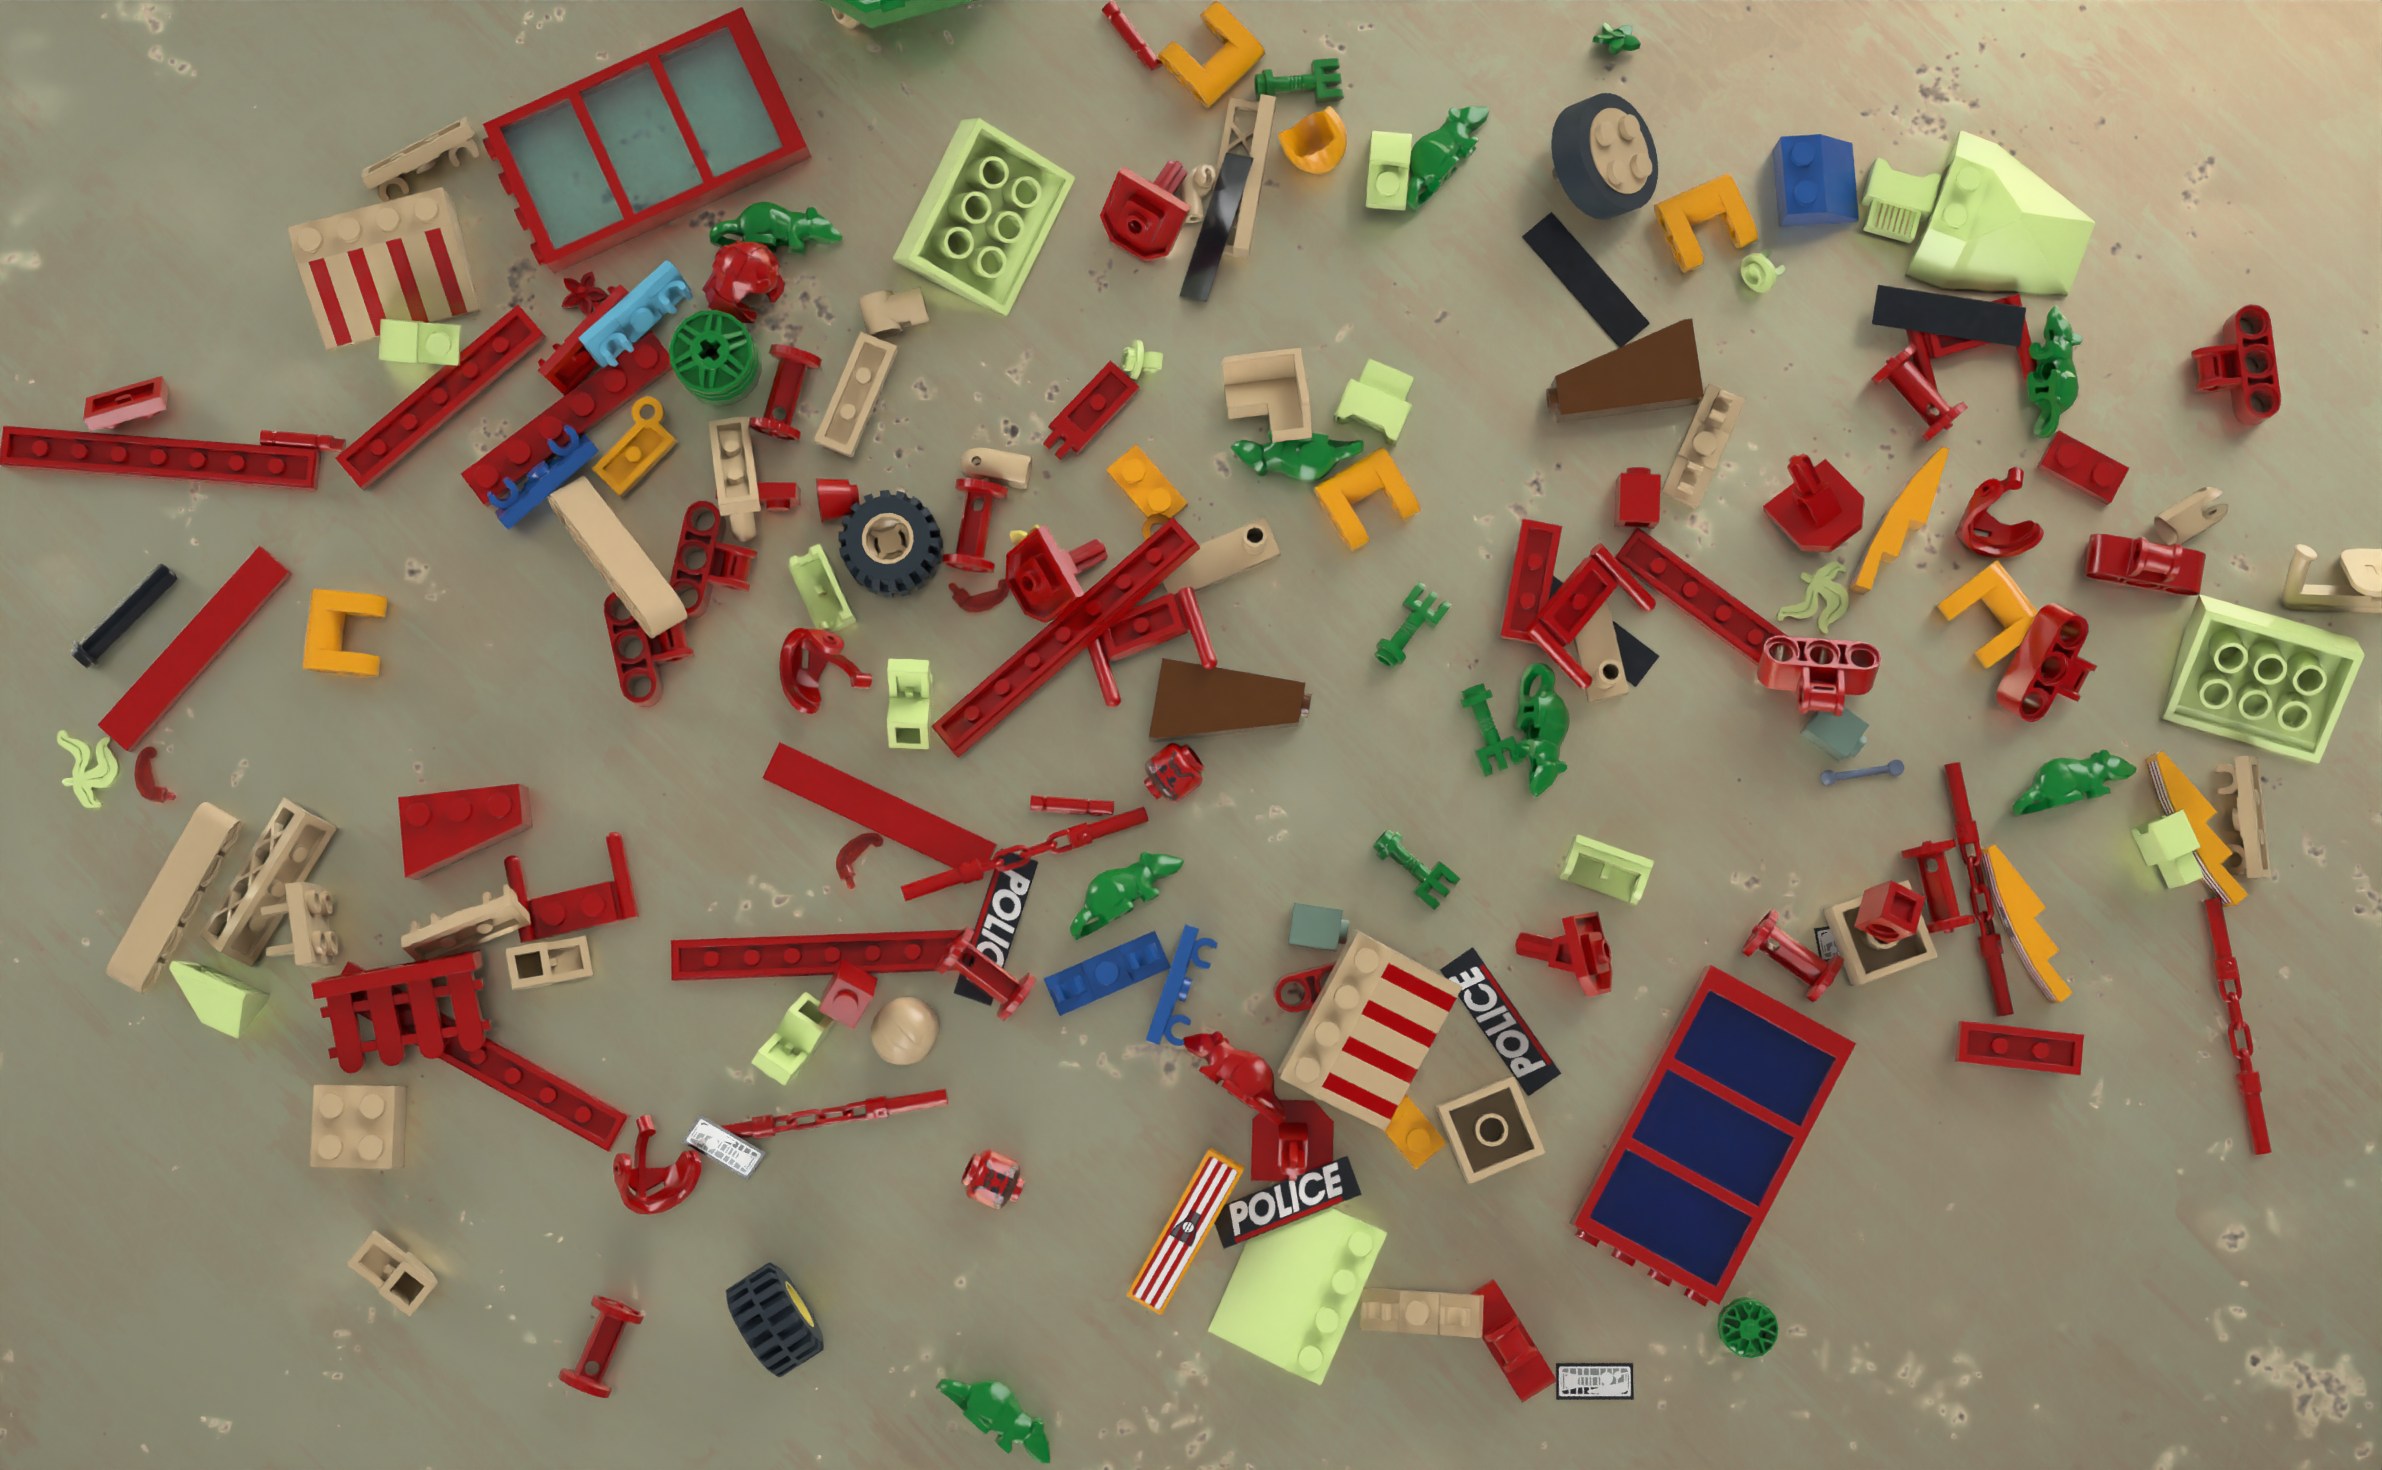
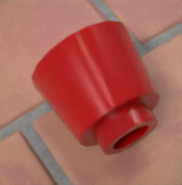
M816 478L821 523L839 519L845 515H852L853 512L850 508L856 502L860 506L857 484L850 485L848 479Z

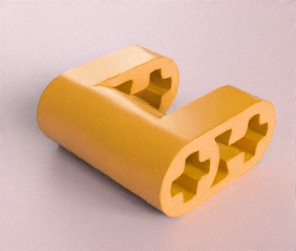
M1214 1L1200 14V18L1224 46L1203 66L1175 41H1171L1158 54V58L1163 66L1206 108L1212 106L1266 54L1260 42L1218 1Z
M1729 173L1654 205L1657 222L1679 268L1683 272L1704 264L1702 250L1691 227L1717 215L1720 216L1732 243L1737 249L1758 241V233L1754 221L1734 179Z
M1383 447L1313 487L1318 500L1352 552L1370 542V539L1351 506L1379 489H1382L1402 521L1421 511L1416 497Z
M1998 560L1987 566L1936 605L1947 620L1950 621L1981 598L2005 629L1974 652L1986 669L2022 643L2038 613Z
M312 589L302 669L329 674L378 677L381 657L341 650L346 616L384 619L386 618L388 598L366 593Z

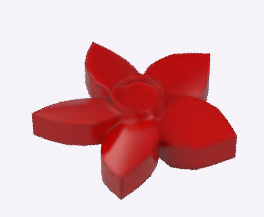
M593 271L584 274L580 279V283L572 278H563L566 289L571 293L565 297L561 306L563 309H570L579 305L581 312L587 317L593 312V303L595 301L602 302L608 297L604 290L595 287L596 281Z

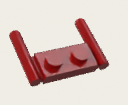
M2020 294L1990 301L2023 307ZM2026 318L2024 319L2020 347L2016 346L2025 380H2027V375L2030 372H2036L2037 368L2036 359L2031 358L2029 353V347L2032 342ZM1906 330L1909 345L1913 344L1917 349L1912 356L1914 365L1937 391L1930 359L1991 343ZM1933 404L1929 405V408H1935Z
M1602 543L1592 548L1589 557L1582 560L1537 614V619L1530 623L1525 630L1581 689L1590 687L1593 679L1564 647L1572 642L1619 585L1644 612H1650L1656 606L1655 599Z
M1192 587L1182 588L1176 594L1169 593L1130 609L1087 646L1105 703L1108 707L1114 708L1121 703V697L1109 664L1110 661L1116 662L1188 633L1187 630L1191 631L1203 668L1213 669L1216 667L1218 661Z
M611 832L606 836L614 881H607L528 900L519 857L511 855L504 859L508 885L516 892L518 902L530 914L531 924L518 929L521 943L550 938L639 916L622 835L619 832Z

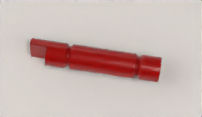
M1114 1L1107 3L1102 8V12L1108 20H1111V24L1131 50L1137 54L1141 63L1144 66L1148 65L1151 70L1162 67L1161 61L1151 48L1147 46V43L1124 13H1121V9Z
M261 430L260 445L265 446L276 445L279 447L319 449L321 451L343 452L346 447V439L334 438L332 435L319 436L318 434L275 432L270 430Z
M1031 795L1030 811L1043 812L1045 810V812L1078 815H1087L1089 813L1092 816H1102V814L1113 815L1114 801L1093 799L1089 801L1088 799L1051 796L1045 798L1044 796Z

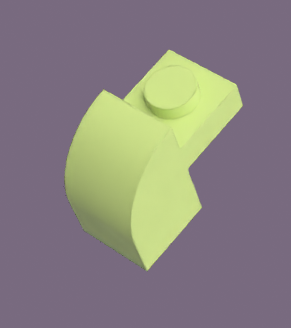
M1371 131L1365 207L1405 210L1411 156V134Z
M381 319L380 360L460 365L461 325Z
M888 659L887 676L890 698L887 731L889 748L929 749L933 710V675L930 674L929 660Z
M805 992L788 1009L774 1035L758 1050L751 1063L764 1071L767 1076L776 1079L785 1086L793 1076L796 1078L810 1061L828 1034L835 1019L818 1011L820 1001Z

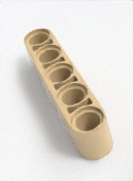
M581 476L547 496L549 504L559 521L650 638H654L687 618L686 609L678 595L586 477Z
M207 801L198 806L111 957L106 969L107 975L141 994L147 993L152 988L238 838L243 824L240 819Z

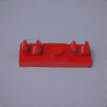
M619 284L616 288L609 286L607 291L610 295L601 304L597 301L593 303L594 312H591L574 329L562 345L555 343L552 346L555 352L547 361L542 358L538 361L540 366L538 371L564 396L575 389L598 365L578 338L629 293L622 285Z
M1522 519L1500 638L1538 645L1525 630L1530 623L1537 619V614L1549 600L1562 526Z
M1958 1021L1955 1062L2081 1075L2084 1035Z

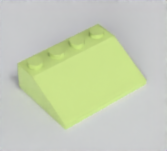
M979 117L961 120L892 260L941 287L1002 316H1008L1076 177Z
M2199 594L2183 635L2162 719L2319 763L2365 654L2355 638Z
M1329 1207L1248 1239L1208 1331L1321 1386L1387 1236V1232L1341 1210Z

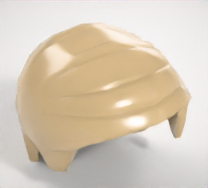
M901 997L890 1001L880 1009L872 1022L871 1040L874 1048L882 1059L896 1065H908L920 1061L930 1052L937 1039L940 1029L937 1013L933 1008H930L928 1003L917 997Z

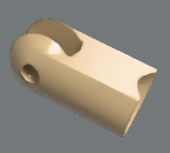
M974 447L963 454L961 469L964 477L967 479L984 480L1003 486L1027 490L1032 469V457L989 448Z
M2203 487L2155 516L2154 525L2163 541L2167 545L2173 543L2183 545L2220 522L2227 514L2228 504L2214 505L2203 512L2201 511V506L2215 501L2220 497L2222 491L2215 487Z

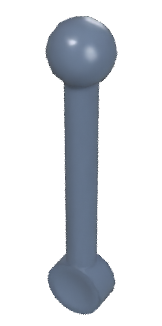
M1893 760L1888 765L1836 773L1832 770H1825L1821 774V781L1823 784L1830 786L1837 780L1885 773L1898 776L1903 773L1904 764L1900 760Z

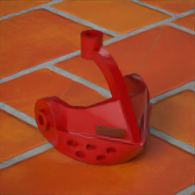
M2018 467L2010 468L2006 479L2001 481L1995 478L1988 479L1975 489L1955 531V536L1975 553L1990 558L2012 557L2035 547L2042 540L2044 531L2038 523L2027 520L2014 525L2000 523L1987 512L1990 505L1995 503L2003 493L2010 489L2019 490L2022 487L2024 471ZM1973 530L1988 532L1989 537L1978 536Z
M807 628L794 629L787 635L780 653V680L784 694L796 710L807 714H813L818 711L822 701L818 689L819 677L828 661L837 665L849 675L851 687L870 688L872 683L871 674L860 672L859 668L852 661L840 654L843 650L844 642L839 636L825 630ZM803 648L808 650L807 669L802 668Z
M643 1115L636 1120L639 1134L635 1145V1169H631L632 1159L629 1154L618 1153L614 1159L613 1173L614 1182L624 1205L637 1214L651 1215L662 1213L677 1206L692 1193L701 1174V1158L696 1150L683 1151L677 1161L665 1168H646L649 1137L656 1133L652 1117L650 1115ZM661 1183L664 1184L663 1189L646 1197V1191ZM629 1187L636 1192V1196L632 1194Z

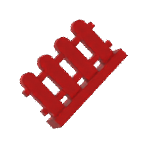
M481 949L324 977L311 983L314 999L326 997L328 1006L321 1007L320 1011L322 1018L330 1017L336 1047L328 1049L330 1059L338 1058L341 1069L346 1073L352 1074L365 1066V1053L378 1050L379 1058L385 1065L396 1066L406 1056L405 1045L418 1043L421 1054L428 1059H435L442 1055L446 1049L445 1038L454 1036L459 1037L460 1045L466 1051L474 1052L479 1050L486 1042L485 1031L492 1029L491 1019L483 1020L477 992V990L485 988L483 978L475 979L473 972L483 966ZM447 976L448 984L435 986L433 978ZM407 983L408 992L395 994L393 985ZM366 990L368 999L355 1001L353 992ZM451 995L456 1025L443 1027L437 997ZM410 1002L416 1032L403 1034L397 1005ZM370 1010L376 1039L363 1042L357 1012Z

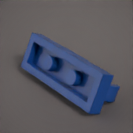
M566 424L563 429L570 436V441L566 446H558L551 438L547 441L550 449L559 457L553 458L549 463L542 461L533 467L526 476L529 480L523 484L524 487L519 491L513 480L505 477L503 482L510 489V493L506 498L499 499L491 491L487 493L491 504L499 508L495 511V514L508 530L599 452L594 443L585 434L579 438L576 431Z
M1185 924L1146 1041L1160 1045L1162 1037L1165 1035L1166 1039L1173 1045L1182 1046L1184 1044V1040L1175 1038L1172 1035L1171 1029L1178 1022L1190 1025L1191 1020L1184 1015L1171 1017L1177 1000L1185 1002L1193 979L1185 976L1191 959L1197 967L1209 969L1211 963L1202 961L1198 957V950L1202 946L1216 949L1218 945L1217 942L1210 938H1202L1197 941L1198 928Z
M1152 931L1046 977L1044 981L1059 1016H1062L1171 967L1156 932Z

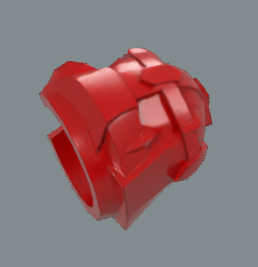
M737 240L735 243L725 245L717 251L712 265V274L702 288L709 303L708 308L731 314L744 324L755 323L757 313L751 311L749 305L740 302V300L749 292L766 293L769 303H775L784 292L785 283L779 274L781 266L767 246L762 243Z

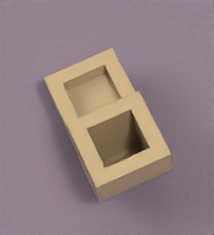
M586 936L547 943L545 941L505 949L512 990L548 986L553 983L593 976Z
M376 1230L371 1232L346 1264L379 1289L377 1293L409 1317L413 1315L437 1285V1279L434 1274L409 1251L405 1253Z

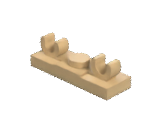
M465 116L363 169L362 180L368 190L378 186V194L383 202L390 201L391 198L386 192V187L389 184H398L402 192L407 194L409 192L408 183L400 174H407L412 170L419 174L432 168L437 164L435 158L441 156L440 154L448 150L449 160L455 167L461 165L456 155V151L460 147H467L474 158L478 157V147L470 139L475 134L469 119Z
M860 331L815 436V443L851 458L853 457L897 354L898 347L896 345Z
M1710 383L1708 384L1704 397L1700 401L1661 490V494L1695 509L1699 507L1746 399Z
M2254 756L2234 757L2235 766L2221 764L2215 767L2216 772H2229L2233 776V783L2229 787L2218 788V793L2224 795L2238 793L2237 807L2232 809V821L2234 829L2240 831V836L2243 838V845H2227L2232 853L2237 852L2240 854L2242 861L2238 867L2226 868L2230 875L2247 873V878L2250 879L2271 878L2259 758Z
M508 884L503 885L504 894L502 897L495 899L489 892H485L482 898L483 904L477 907L472 906L459 910L442 919L435 913L430 914L431 924L423 927L416 920L412 921L410 925L411 933L401 936L402 949L415 961L456 954L530 925V914L518 902L516 892Z
M1365 1287L1361 1293L1360 1330L1481 1338L1484 1295Z

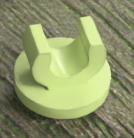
M1765 249L1760 254H1750L1741 263L1742 278L1754 291H1768L1775 285L1776 279L1785 271L1783 265L1775 269L1767 258L1772 253L1770 249Z
M1134 340L1130 347H1125L1123 350L1121 368L1126 371L1127 376L1132 380H1137L1141 372L1155 374L1156 370L1162 369L1163 353L1144 351L1143 342Z

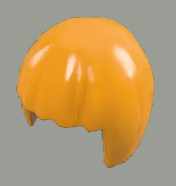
M1330 106L1323 111L1305 116L1292 128L1278 132V138L1285 155L1295 166L1309 173L1324 174L1331 171L1340 163L1347 147V134L1344 123Z

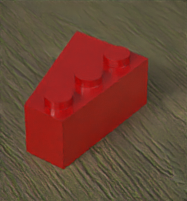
M521 784L398 797L405 878L419 880L424 878L431 872L461 861L468 855L484 848L487 849L533 827L529 787Z

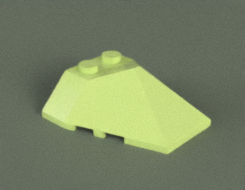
M1960 131L1945 169H1948L1926 231L1916 244L1905 277L1947 291L1968 289L1989 293L1993 291L2017 292V294L2068 296L2095 221L1998 144Z

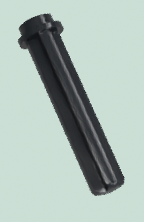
M158 564L80 642L75 640L72 643L74 648L70 651V654L86 668H89L92 664L97 666L100 663L98 658L176 582L177 577L175 573L166 565Z

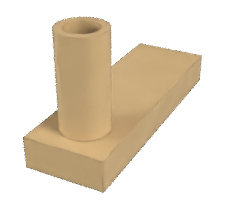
M748 416L708 421L720 516H730L733 537L742 542L749 541L756 536L757 531L753 512L761 511Z
M1264 517L1200 544V549L1163 580L1162 583L1167 594H1176L1185 587H1192L1194 592L1277 558L1281 553Z
M1606 599L1574 638L1579 664L1593 679L1591 686L1585 689L1588 703L1629 693L1608 599Z

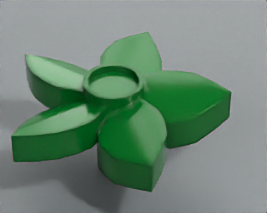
M1603 22L1602 26L1603 34L1595 35L1592 41L1599 44H1610L1609 52L1614 55L1620 53L1622 49L1624 51L1640 49L1641 42L1632 35V26L1623 25L1618 29H1614L1605 22Z

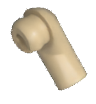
M1201 164L1199 167H1196L1180 186L1181 200L1191 206L1185 220L1187 223H1196L1204 219L1201 200L1213 187L1214 181L1217 178L1216 170L1210 164Z

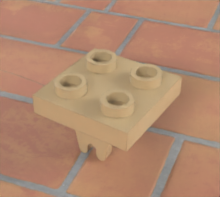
M302 881L285 884L287 903L261 907L260 911L261 916L266 917L289 914L293 943L267 947L266 955L274 957L294 954L296 965L320 968L335 965L333 955L338 954V942L334 931H330L328 916L332 915L333 912L329 892H325L322 885Z

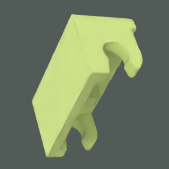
M820 543L810 547L808 554L802 557L793 556L789 559L790 565L788 567L816 629L834 633L857 622L827 553Z
M1577 834L1572 839L1559 879L1637 905L1638 900L1642 898L1654 861Z

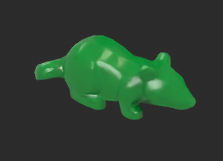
M1469 106L1462 109L1450 108L1448 111L1449 116L1440 129L1421 137L1414 144L1411 150L1409 165L1412 179L1408 186L1406 198L1407 204L1412 209L1418 210L1455 173L1457 170L1455 165L1460 160L1458 158L1459 155L1467 159L1476 150L1475 144L1479 140L1476 137H1468L1470 133L1486 122L1489 115V108L1487 106ZM1427 185L1428 188L1419 195L1420 189Z
M765 201L748 206L736 220L722 221L715 224L709 233L710 243L720 248L737 241L723 236L733 234L742 237V242L762 243L772 253H776L777 246L787 245V252L799 256L805 255L804 242L813 240L819 243L833 244L841 241L843 238L832 223L819 215L814 207H808L806 213L790 212L777 204Z
M2054 306L2047 315V322L2043 333L2046 340L2044 346L2041 347L2039 343H2032L2029 347L2031 358L2039 361L2036 372H2030L2027 375L2030 402L2036 403L2042 410L2034 426V434L2039 438H2049L2055 433L2060 415L2074 404L2079 389L2072 355L2073 346L2080 345L2083 340L2080 335L2073 332L2069 320L2063 316L2057 306Z
M1270 429L1268 430V436L1271 441L1269 443L1258 444L1253 441L1241 440L1231 445V449L1240 460L1253 468L1258 476H1265L1269 470L1283 472L1294 479L1304 482H1313L1324 478L1337 463L1361 453L1364 448L1363 440L1336 441L1329 439L1328 435L1312 433V438L1272 442Z
M1533 663L1523 673L1520 683V698L1518 700L1520 706L1516 721V728L1524 731L1525 740L1517 744L1515 757L1523 759L1527 755L1529 756L1531 761V768L1528 774L1529 789L1535 797H1538L1550 787L1558 774L1567 770L1566 763L1560 761L1559 756L1560 746L1569 729V711L1563 699L1554 691L1555 674L1553 669L1544 663ZM1540 675L1542 683L1536 694L1531 697L1530 689L1533 680Z
M2104 749L2099 753H2093L2090 758L2083 760L2072 758L2051 759L2036 771L2030 789L2013 804V813L2015 816H2021L2072 804L2084 799L2082 793L2085 794L2087 800L2110 794V788L2103 786L2104 782L2107 780L2128 779L2135 774L2137 768L2123 758L2109 754ZM2035 800H2039L2038 803L2031 804Z
M1144 851L1140 854L1139 862L1133 863L1126 868L1107 870L1098 874L1087 888L1084 908L1077 914L1070 926L1071 935L1076 940H1079L1133 911V907H1135L1133 902L1141 897L1144 903L1159 896L1160 891L1156 887L1152 888V885L1160 878L1177 873L1182 867L1184 860L1167 854H1150ZM1098 917V920L1085 925L1089 920Z
M941 1379L937 1384L936 1389L963 1410L962 1414L984 1434H987L990 1430L997 1433L998 1436L995 1442L1006 1453L1009 1454L1012 1451V1443H1018L1024 1446L1027 1453L1035 1461L1042 1464L1050 1463L1049 1441L1044 1431L1043 1420L1039 1417H1035L1032 1420L1022 1410L1014 1393L1006 1385L993 1380L966 1384L949 1379Z

